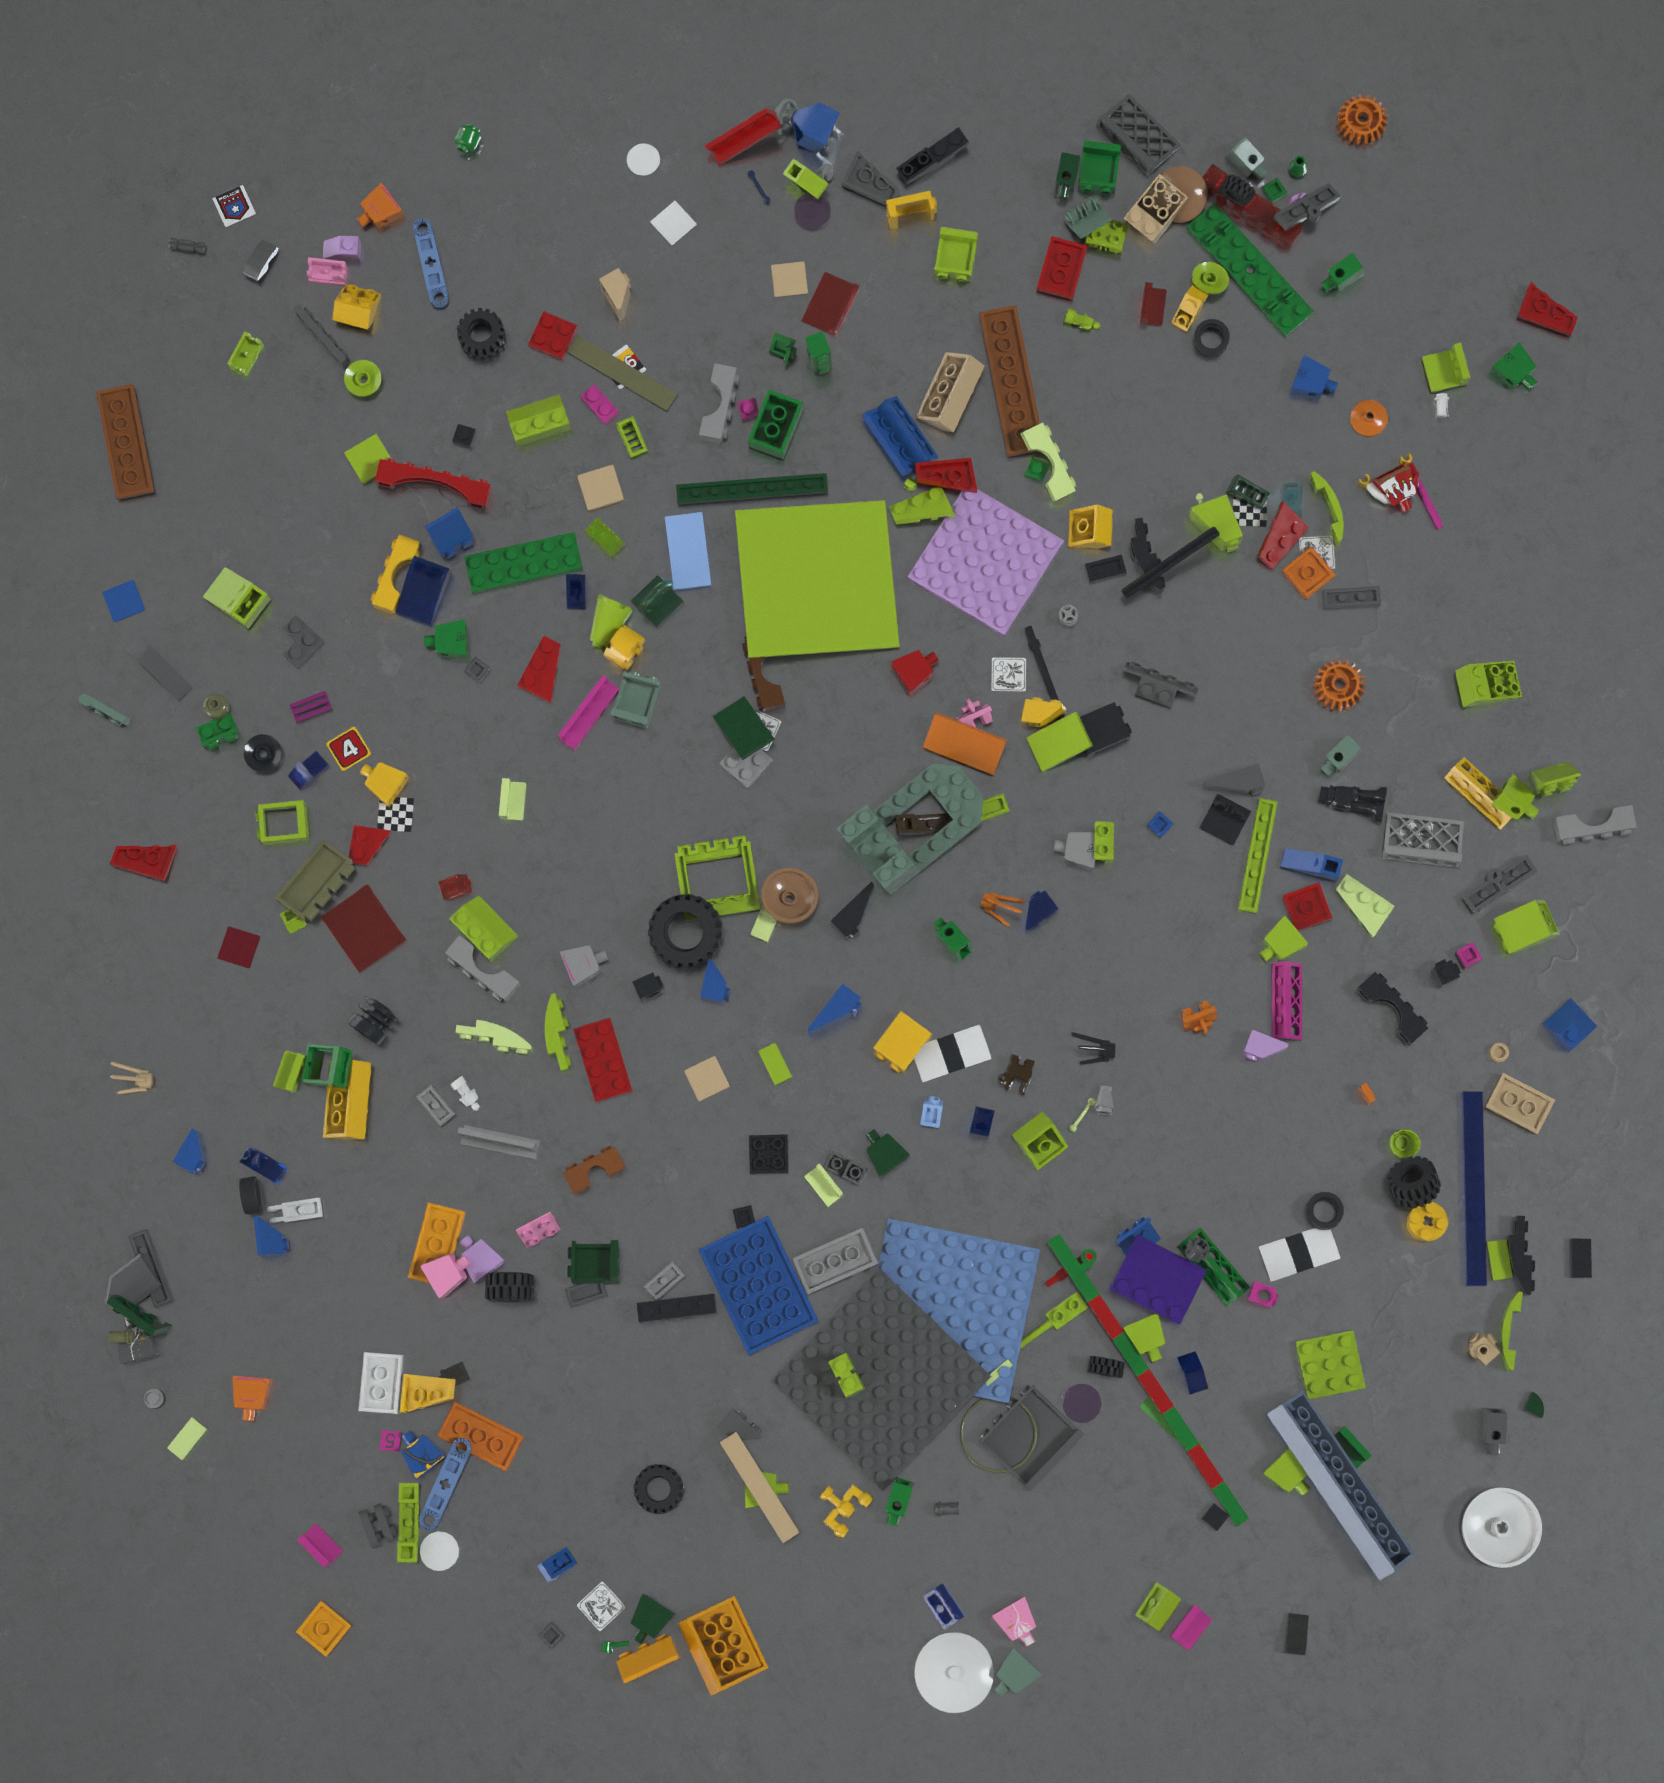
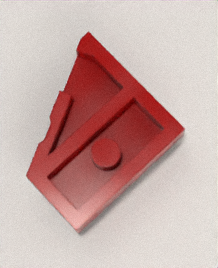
M354 825L348 856L353 861L352 864L368 866L383 842L390 836L391 831Z

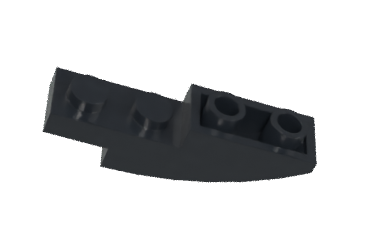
M958 127L931 147H925L896 169L905 183L908 184L948 162L956 156L957 152L970 143Z
M1137 518L1134 522L1136 537L1130 539V546L1135 563L1141 575L1161 563V559H1157L1156 553L1149 554L1151 552L1150 541H1146L1148 526L1147 523H1143V518ZM1163 576L1148 584L1157 594H1162V588H1165Z
M1516 1216L1514 1235L1506 1236L1513 1276L1524 1296H1529L1531 1291L1534 1292L1535 1280H1532V1272H1535V1260H1532V1255H1524V1252L1528 1250V1241L1525 1240V1232H1528V1221H1525V1216Z

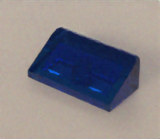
M940 1584L923 1596L944 1630L964 1617L944 1584Z

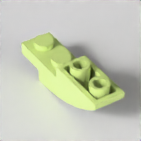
M481 1020L476 1021V1027L456 1025L455 1033L460 1035L461 1039L471 1040V1037H477L482 1042H490L493 1039V1046L497 1048V1051L508 1052L511 1049L516 1050L518 1054L533 1052L532 1046L527 1041L500 1025Z

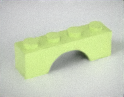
M1041 423L1022 432L1021 436L1028 451H1039L1049 458L1052 465V474L1045 486L1054 502L1075 492L1074 487H1076V483L1073 477H1069L1066 471L1068 466L1065 460H1061L1058 455L1060 450L1056 442L1053 443L1050 438L1052 433L1048 425Z

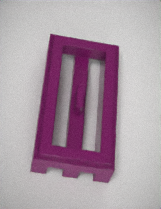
M325 691L290 704L296 723L332 710ZM324 697L323 700H320V701H318V702H315V703H313V704L307 705V706L302 707V708L297 709V710L295 709V708H297V707H300V706H302V705L308 704V703H310V702H313V701H315V700H318V699ZM325 703L327 705L323 708H320L318 710L312 711L310 713L298 717V714L318 707Z

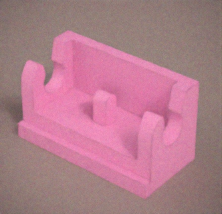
M308 257L309 270H307V277L309 282L345 286L348 271L345 261Z

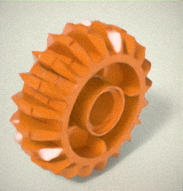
M1359 94L1357 99L1352 96L1350 101L1346 100L1345 106L1340 107L1341 112L1337 116L1339 118L1337 124L1341 125L1339 128L1340 132L1345 131L1344 138L1350 136V142L1356 139L1357 145L1361 140L1366 145L1368 139L1372 143L1375 141V138L1379 139L1381 137L1380 133L1385 132L1384 127L1388 124L1386 121L1388 114L1384 113L1386 108L1381 107L1382 102L1375 103L1376 98L1373 97L1370 100L1368 94L1365 98H1362L1361 94ZM1365 117L1367 121L1361 122L1358 118Z
M1338 659L1336 665L1333 660H1330V667L1326 663L1323 664V669H1319L1317 671L1319 675H1316L1314 678L1318 682L1314 683L1313 687L1319 688L1315 691V694H1321L1318 700L1322 701L1325 699L1324 706L1331 703L1332 710L1335 708V705H1338L1339 711L1342 710V705L1346 709L1350 708V704L1355 706V699L1360 701L1362 697L1359 694H1364L1365 692L1364 689L1360 688L1366 685L1365 682L1361 681L1364 679V675H1357L1361 669L1354 670V663L1351 666H1347L1348 660L1341 664V659ZM1335 682H1343L1344 688H1337L1335 686Z

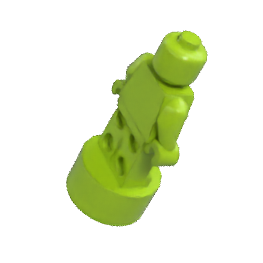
M1068 308L1064 319L1065 323L1080 325V329H1098L1101 326L1099 322H1094V319L1088 317L1086 313L1079 315L1076 310Z

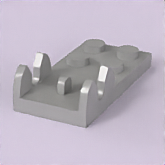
M860 1228L792 1258L807 1295L879 1265L865 1228Z

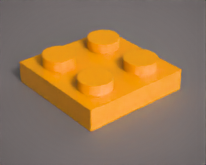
M320 1601L296 1633L327 1657L352 1625L327 1604Z

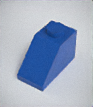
M708 959L700 998L724 1004V999L728 1000L730 988H727V982L714 962Z
M192 1128L172 1162L196 1175L197 1172H201L205 1165V1162H203L205 1155L199 1132Z

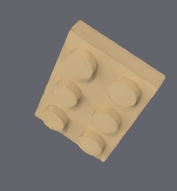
M1502 1073L1485 1108L1537 1135L1555 1099Z

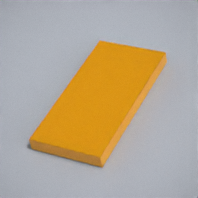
M428 1202L408 1278L430 1283L421 1266L449 1254L455 1255L466 1214L465 1211Z

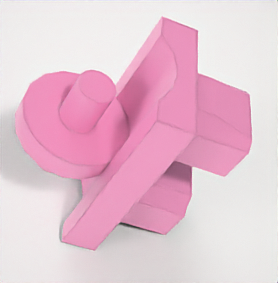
M970 698L966 699L967 705L962 707L961 710L963 713L969 710L970 712L956 717L958 721L976 727L973 719L977 717L980 718L983 725L992 722L990 713L992 709L988 704L980 706L979 700L972 703Z

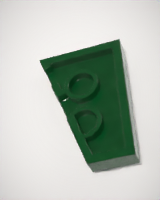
M118 1294L110 1296L106 1302L111 1306L112 1311L125 1316L127 1322L140 1327L141 1332L147 1336L168 1332L171 1327L166 1322L164 1325L155 1320L156 1316L151 1313L140 1312L139 1306Z

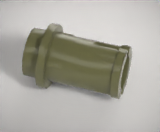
M130 1329L109 1332L110 1344L127 1343L130 1345L135 1341V1332Z

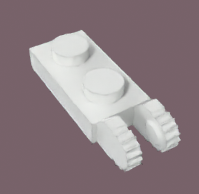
M321 1198L282 1203V1205L267 1207L268 1212L283 1211V1217H273L269 1219V1224L323 1217Z

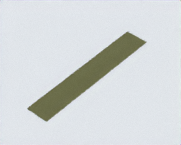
M577 335L567 351L666 411L678 395Z

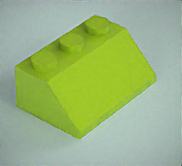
M560 394L506 411L517 447L571 430Z
M479 895L464 904L449 918L490 962L519 937Z

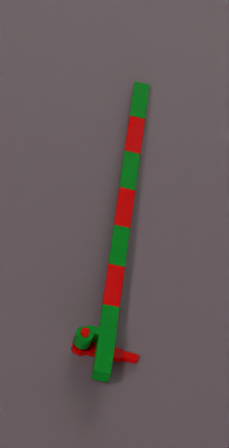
M1060 1234L1049 1240L1047 1243L1063 1268L1058 1270L1055 1276L1047 1280L1045 1285L1050 1287L1057 1281H1062L1070 1276L1236 1527L1248 1520L1249 1517L1085 1273L1096 1261V1252L1092 1249H1086L1076 1258Z

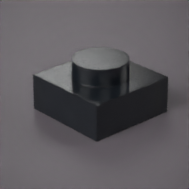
M458 424L452 442L471 448L476 429Z

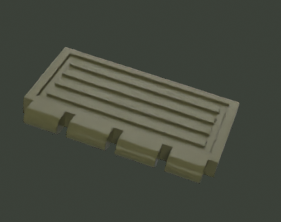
M323 839L276 895L275 899L302 920L309 919L312 921L320 912L316 906L319 905L323 908L332 897L328 892L332 891L335 893L344 883L341 876L348 878L354 871L355 867L351 865L353 861Z

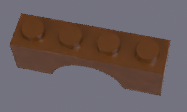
M744 637L745 643H742L744 655L748 654L746 637ZM766 657L749 658L750 661H746L748 671L753 672L754 679H751L753 690H758L759 697H756L758 708H762L763 713L785 708L781 686L768 682L761 673V666Z

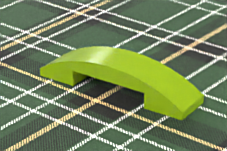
M1313 471L1310 473L1309 479L1315 494L1324 493L1335 523L1331 524L1330 531L1336 546L1341 544L1344 531L1342 510L1330 485L1318 473Z
M1517 1292L1512 1297L1505 1309L1501 1322L1499 1336L1500 1352L1507 1371L1514 1370L1516 1351L1508 1350L1512 1313L1521 1312L1523 1292Z
M399 1483L397 1563H417L420 1514L419 1483Z

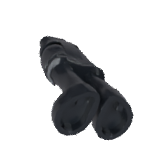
M1330 785V788L1321 786L1319 801L1327 802V805L1331 803V806L1344 811L1356 810L1367 812L1373 815L1376 822H1382L1387 787H1380L1377 790H1362V787L1356 786L1334 787ZM1359 798L1374 800L1378 803L1359 802L1357 800Z

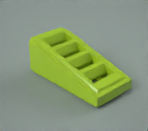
M634 416L615 424L630 458L648 451ZM632 424L631 428L623 431L622 427ZM633 430L636 433L629 437L625 436L626 433H629ZM638 437L639 441L632 444L628 443L629 440ZM639 444H641L642 446L637 450H631L632 447L637 446Z

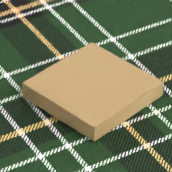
M613 465L577 475L588 512L624 501Z

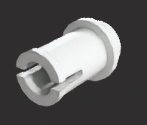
M1446 393L1436 394V398H1434L1437 404V418L1449 417L1448 401L1450 398Z

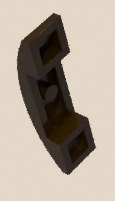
M948 813L895 815L898 835L936 834L953 820Z

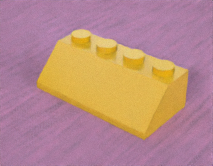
M351 1060L346 1088L327 1087L323 1138L365 1140L368 1096L370 1092V1062Z

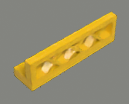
M1465 757L1444 777L1499 829H1502L1512 818L1491 805L1495 799L1491 792L1497 796L1500 789Z

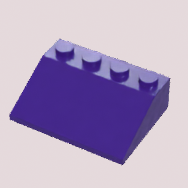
M1137 1234L1110 1285V1289L1180 1325L1207 1270Z

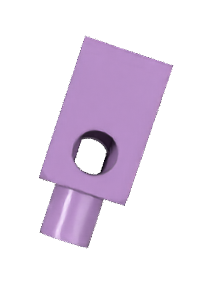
M468 1235L460 1241V1244L466 1250L460 1255V1258L464 1255L469 1258L471 1265L466 1269L476 1285L486 1278L487 1274L492 1273L505 1263V1260L482 1239L474 1243Z

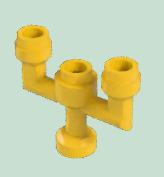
M854 1484L844 1494L842 1501L832 1493L833 1488L830 1486L819 1497L822 1501L828 1499L837 1507L829 1513L823 1523L830 1527L834 1534L841 1539L849 1529L846 1525L838 1523L835 1519L839 1514L847 1518L851 1516L855 1509L853 1504L849 1502L853 1496L856 1497L859 1504L866 1508L874 1499L868 1492H863Z

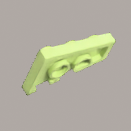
M1346 874L1335 890L1349 909L1353 911L1359 922L1367 929L1372 938L1395 907L1348 874Z

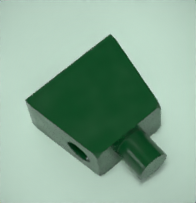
M1061 153L1056 178V187H1059L1057 197L1068 199L1069 191L1074 190L1080 164L1079 155ZM1068 176L1070 179L1064 180L1063 177Z
M873 1129L865 1135L871 1143L866 1148V1152L879 1178H882L910 1157L909 1153L888 1133L880 1137L877 1131Z
M642 1594L630 1623L637 1628L632 1639L642 1644L647 1635L655 1638L676 1613L647 1595Z

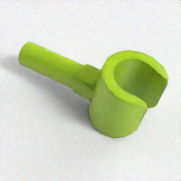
M908 477L904 483V488L913 491L918 484L917 477L914 480Z

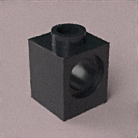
M653 972L632 982L641 1002L661 993L660 987L664 986L659 975L655 977Z

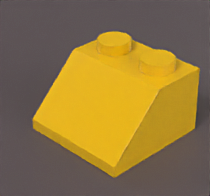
M1092 505L1069 510L1068 547L1099 549L1111 546L1113 509L1101 505Z

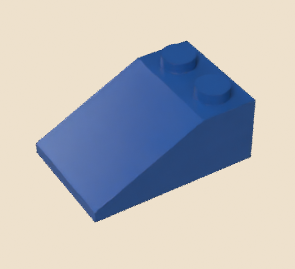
M458 507L425 526L433 545L442 559L453 557L457 553L456 551L462 547L463 549L468 548L473 544L472 541L475 540Z
M842 984L808 1027V1035L812 1037L849 1019L852 1015L856 1016L862 1008L861 997Z

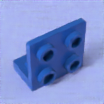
M1144 1217L1140 1218L1133 1224V1229L1129 1231L1126 1228L1118 1234L1117 1237L1119 1239H1117L1116 1244L1125 1256L1137 1234L1154 1243L1161 1240V1237L1150 1223V1217L1147 1219Z

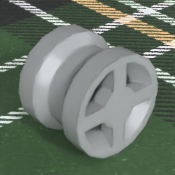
M1072 605L1063 606L1059 611L1060 622L1065 626L1074 625L1078 620L1077 609Z

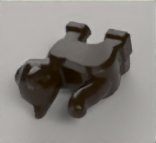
M1011 1054L1010 1063L1003 1074H999L997 1080L1006 1090H1009L1012 1086L1014 1078L1021 1081L1019 1093L1024 1095L1032 1078V1069L1035 1061L1026 1059L1024 1060V1065H1020V1057Z

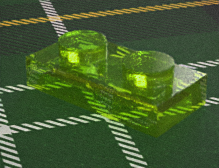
M598 517L584 530L611 557L625 545Z

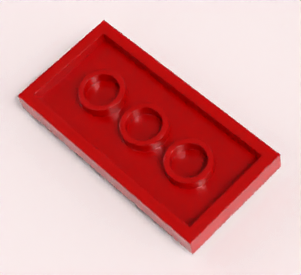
M611 1018L574 1028L573 1030L595 1102L633 1092Z

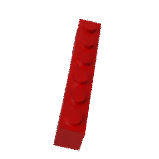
M392 458L380 459L375 477L376 485L394 489L395 485L406 482L422 481L435 483L460 494L467 500V505L483 510L487 508L491 484H488L486 480H470V477L465 475L457 477L451 475L448 471L441 470L436 472L426 466L418 468L409 462L397 463Z

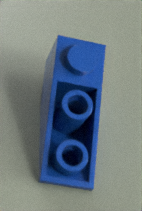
M1285 848L1281 867L1337 882L1343 859L1325 854Z

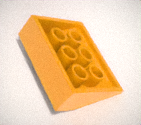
M735 1596L677 1623L711 1696L768 1669V1665Z

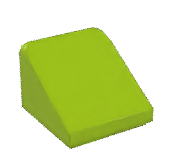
M289 909L280 913L290 934L307 925L304 920Z

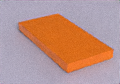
M936 712L923 748L994 775L1007 740Z
M455 1401L437 1434V1437L451 1444L459 1438L468 1439L472 1445L470 1454L506 1472L524 1438L523 1435ZM459 1442L456 1446L464 1451L467 1450V1445L464 1442Z

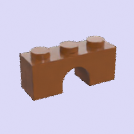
M607 1146L600 1150L601 1154L595 1157L592 1154L584 1158L583 1163L579 1165L574 1163L565 1168L566 1172L563 1174L574 1195L592 1187L589 1181V1173L594 1168H603L609 1178L626 1170L616 1147L611 1148V1146Z

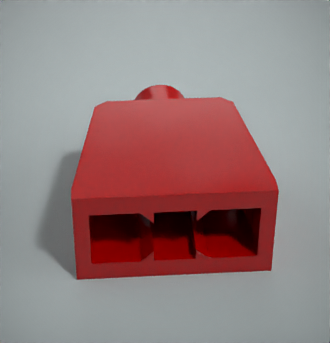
M920 650L893 660L891 667L909 694L913 695L934 675L931 666L937 663L939 659L934 652L924 657Z

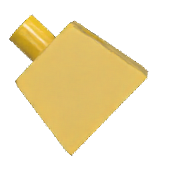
M381 762L375 768L365 764L360 771V774L368 778L365 786L388 807L391 806L409 779L407 773Z

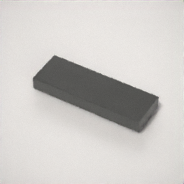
M1380 586L1322 590L1323 610L1381 606Z

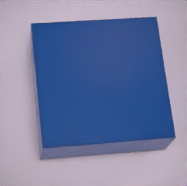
M1159 811L1147 824V827L1159 838H1162L1174 823Z

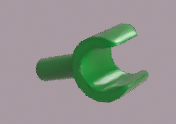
M605 1641L602 1643L601 1652L612 1653V1647L629 1646V1641Z

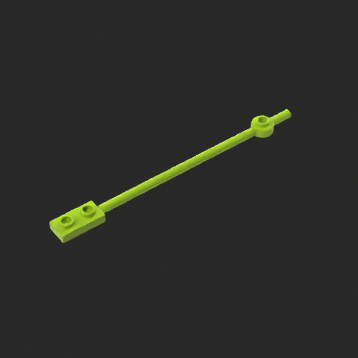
M1074 1293L1045 1315L1048 1320L1022 1338L1020 1349L1052 1326L1059 1330L1087 1310L1089 1307L1079 1293Z

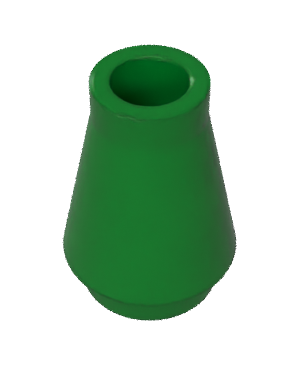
M1301 155L1296 156L1289 164V172L1293 176L1301 177L1307 172L1305 158Z

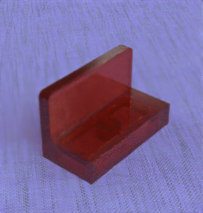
M1145 282L1140 324L1162 326L1167 290L1152 288L1153 283Z

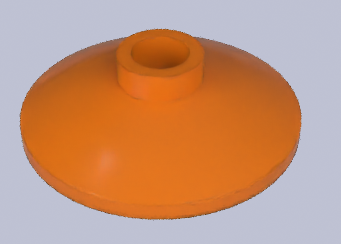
M1363 400L1352 409L1350 422L1358 434L1372 437L1380 434L1385 429L1388 422V414L1384 406L1379 402ZM1372 414L1373 418L1368 419L1366 415Z

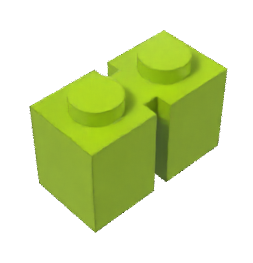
M847 1353L829 1361L835 1377L841 1378L838 1383L845 1397L849 1398L865 1390L858 1373H851V1371L853 1372L856 1369Z

